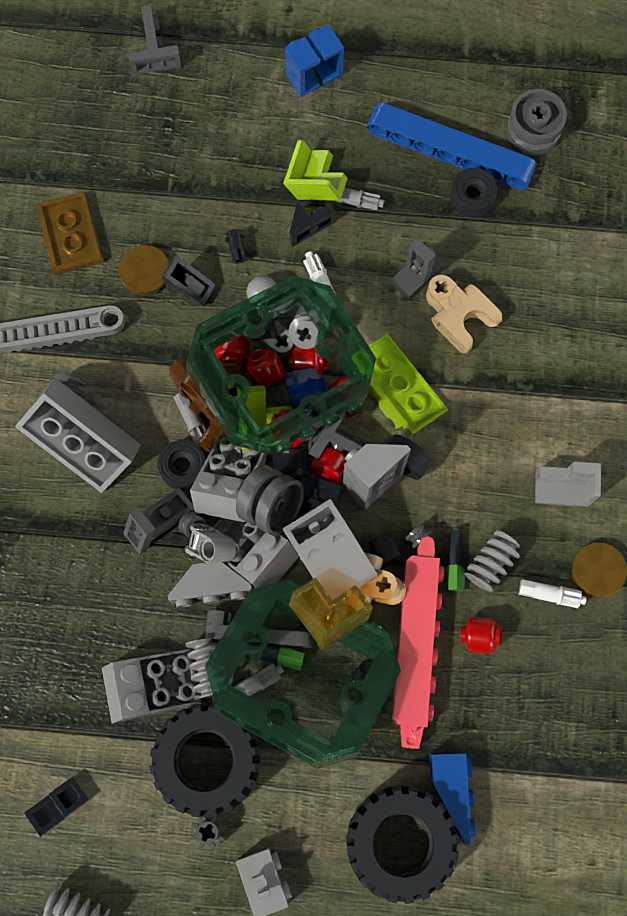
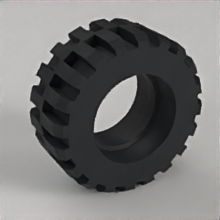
M198 704L176 712L175 716L168 718L164 723L161 731L157 732L154 738L156 740L154 747L150 751V757H152V765H149L150 774L154 776L155 782L153 784L156 790L161 792L163 795L162 799L167 804H171L175 807V810L182 814L187 813L192 817L209 818L234 809L251 793L260 773V746L253 729L237 713L218 705ZM204 732L215 733L225 739L233 754V765L230 774L221 784L211 788H200L187 781L181 772L179 763L180 753L184 744L194 735Z
M389 786L367 796L355 809L356 811L350 819L346 834L349 862L361 884L368 888L375 896L385 898L388 902L397 903L398 901L410 904L414 903V900H425L431 897L430 894L435 890L440 891L445 886L443 883L447 877L451 878L454 872V862L458 861L459 855L457 851L459 837L455 831L454 820L446 811V807L431 794L409 786ZM395 815H409L416 818L426 829L429 838L428 853L424 861L415 869L406 872L394 871L382 864L377 857L374 846L375 835L379 826L386 819Z

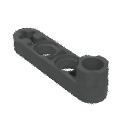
M214 610L207 613L205 639L213 638L214 641L263 643L273 646L297 648L313 647V633L231 626V612Z

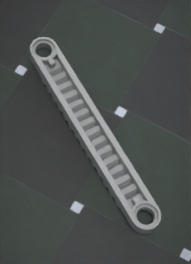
M103 306L0 323V355L3 352H21L22 349L32 350L33 347H51L53 344L62 345L64 342L73 343L76 340L81 342L84 339L93 340L95 337L119 333L124 328L125 318L118 307ZM110 314L118 316V322L113 326H108L104 323V319Z

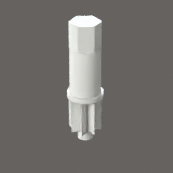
M312 251L305 254L306 260L303 262L321 300L327 304L331 311L341 304L319 255H313Z
M523 579L520 582L518 595L578 608L580 604L585 605L586 597L582 596V591Z

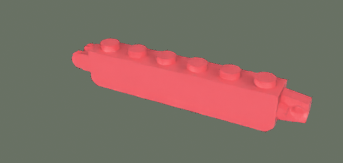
M428 536L419 540L420 543L417 546L416 556H411L404 564L403 583L406 587V595L401 601L392 720L396 725H400L401 747L419 749L423 729L427 727L428 722L433 721L434 705H429L430 693H435L436 677L431 676L432 665H437L438 649L433 648L434 637L438 638L440 631V621H435L436 610H441L442 593H437L438 582H443L444 566H439L440 558H434L435 541Z

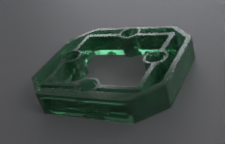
M291 276L197 324L187 358L186 370L232 445L271 454L275 451L278 453L286 451L293 445L292 442L300 437L302 440L311 437L317 432L316 428L324 424L326 427L333 425L340 420L339 416L348 411L349 414H352L364 406L363 402L369 391L376 357L331 286ZM301 304L318 330L314 343L316 353L324 359L335 357L349 380L319 396H306L301 400L299 407L260 428L245 404L250 389L247 379L239 374L228 376L213 350L242 334L249 338L261 337L267 329L269 320ZM255 317L258 318L261 321V323L252 324L248 321V319ZM331 338L336 344L328 345L323 339ZM230 388H238L242 394L232 396L228 393V390ZM312 408L317 412L318 416L310 417L304 410Z
M285 580L250 589L206 662L204 675L215 713L313 768L319 769L357 757L401 669L389 634L379 624L375 622L368 623L359 618V615L351 609H342L335 604L330 606L324 595H316L303 583ZM276 608L314 628L317 635L322 639H335L373 660L363 681L358 679L350 680L343 686L338 701L341 710L346 714L331 741L291 720L292 712L286 703L272 701L264 705L230 686L246 659L258 660L265 655L269 635L264 627ZM333 619L337 625L334 627L327 626L323 620ZM256 638L261 644L257 647H252L247 643V640ZM357 693L361 698V702L354 703L350 701L347 694ZM279 714L284 722L278 725L270 722L269 716Z

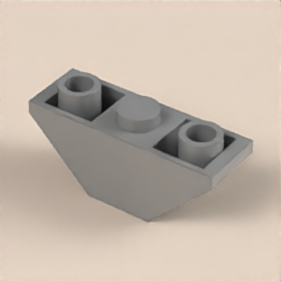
M224 563L192 564L169 593L168 600L171 604H176L177 608L192 606V601L203 600L204 604H213L220 602L222 597L230 596L231 600L247 599V594H252L253 591L250 583Z

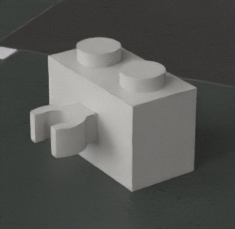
M267 847L236 860L254 916H267L289 907L288 899L292 898V894L287 880L281 881L278 870L282 869V865L277 851L272 853L270 847Z

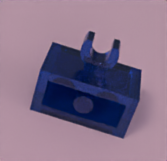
M316 367L284 373L292 411L304 414L306 424L310 425V429L319 427L330 409L328 399H323L322 392L327 391L324 376L318 375Z

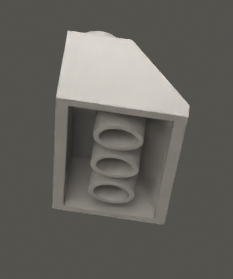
M56 378L44 389L15 426L101 493L133 461L141 444Z
M365 444L361 449L358 447L354 448L345 457L347 462L344 464L342 488L365 511L403 475L411 449L407 445Z

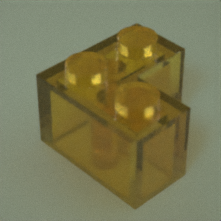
M316 578L292 592L289 604L322 650L367 621L373 609V606L356 585L332 600Z

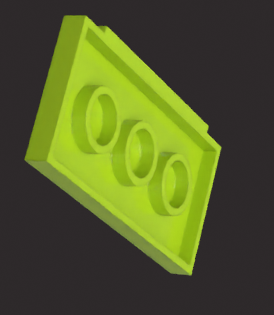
M388 333L351 356L350 360L356 367L355 377L362 381L363 388L371 398L377 400L379 408L387 418L394 422L396 429L403 426L407 433L412 436L448 411V408Z

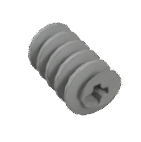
M308 299L297 310L288 330L292 343L297 347L311 349L320 342L330 319V309L322 300Z
M499 530L494 532L495 539L490 538L487 541L488 547L481 549L482 556L477 555L474 558L476 565L470 564L467 567L469 573L464 572L470 581L479 588L489 592L494 591L489 584L491 581L497 584L500 583L496 574H507L502 566L504 564L510 567L514 565L509 557L512 556L517 559L520 557L516 551L517 547L520 548L519 544L512 537Z
M213 638L186 643L187 648L194 649L187 654V657L196 660L189 665V669L198 671L191 676V680L200 682V684L192 688L193 692L201 693L194 700L220 696L229 691V688L220 686V683L227 680V677L218 675V672L225 669V665L217 664L216 661L224 656L223 654L215 653L214 650L221 647L222 644L213 642Z
M57 883L45 904L43 916H108L110 909L101 915V904L98 903L91 910L89 909L91 899L87 898L82 904H79L80 893L69 899L70 888L67 887L60 894L58 893L60 883Z

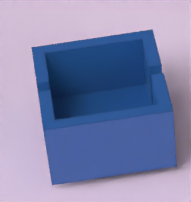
M330 25L317 28L310 33L309 38L296 39L285 47L286 75L300 97L320 88V84L310 71V68L314 69L323 85L343 76L344 46Z

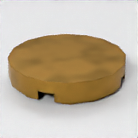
M141 245L133 247L120 260L118 268L120 280L135 295L148 296L156 294L165 285L162 275L169 262L164 253L154 246Z
M592 543L583 547L574 556L571 570L572 578L576 586L585 594L595 597H607L617 592L625 583L627 577L626 561L622 554L613 546L605 543Z

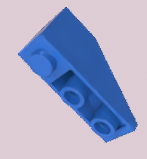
M466 754L429 755L431 785L440 802L446 807V811L453 818L454 827L461 841L465 844H472L471 837L476 836L475 819H470V807H474L473 789H468V777H472L471 759H467Z

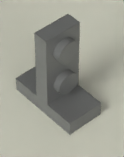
M151 5L141 6L148 50L128 53L133 75L181 68L178 45L163 47L161 36H156V31L160 30L158 15L152 14Z
M416 238L409 244L405 266L391 279V284L410 300L444 266L445 262L435 254L433 248L428 243H422Z
M335 400L308 443V450L310 455L319 458L329 441L334 448L343 452L345 450L351 452L356 447L361 449L365 444L371 443L339 426L346 412L344 405Z
M177 488L144 511H141L138 507L129 513L123 534L137 552L141 554L149 548L150 542L177 524L183 515L188 512H194L193 504L181 489Z

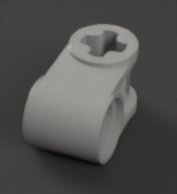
M192 523L190 525L192 533L189 545L185 548L187 554L195 556L206 563L228 562L234 558L236 546L233 539L205 524Z

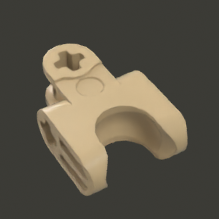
M437 275L429 282L426 299L438 312L431 318L432 322L461 353L469 352L473 345V339L464 327L466 319H480L489 327L497 326L502 322L500 310L474 285L469 284L465 289L461 290L446 275Z
M365 553L378 577L333 605L368 613L371 600L389 605L400 603L406 595V587L402 580L396 578L392 573L380 570L383 562L382 558ZM321 592L320 599L328 603L323 593Z

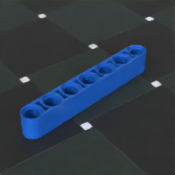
M385 103L376 104L366 126L367 130L377 137L462 169H484L494 177L495 181L520 190L528 187L536 168V162L528 156Z

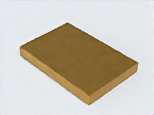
M85 191L36 204L54 275L104 263Z

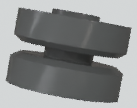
M538 88L527 90L520 94L513 103L506 127L507 139L513 148L522 154L530 156L543 155L552 150L557 144L565 126L567 117L565 104L559 96L549 90Z
M261 465L249 474L239 490L236 500L237 515L240 519L253 526L257 525L259 529L272 536L281 535L284 532L283 528L294 522L300 512L304 500L303 484L289 475H283L280 471L269 465Z

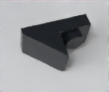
M297 201L290 229V244L292 247L335 223L336 211L331 204L316 208L308 216L299 201Z
M177 255L173 256L162 275V279L169 292H180L198 306L205 305L216 285Z

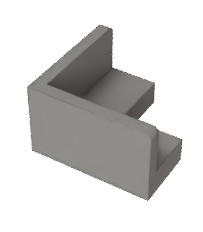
M573 462L568 468L540 466L535 472V503L589 507L601 495V463Z

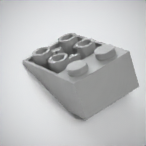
M223 435L213 446L190 489L194 511L246 522L237 515V496L249 474L259 466L265 465L269 448L242 450L240 437Z
M331 499L283 528V531L330 606L378 577V574Z
M220 518L213 526L216 531L233 539L236 546L234 558L231 561L222 563L245 579L265 597L299 557L295 548L287 539L281 535L272 536L259 529L257 525L253 526L247 522Z
M191 649L112 662L102 667L111 722L117 723L201 704V699L194 700L200 694L192 690L198 684L191 680V676L195 674L194 670L189 669L193 659L187 657Z

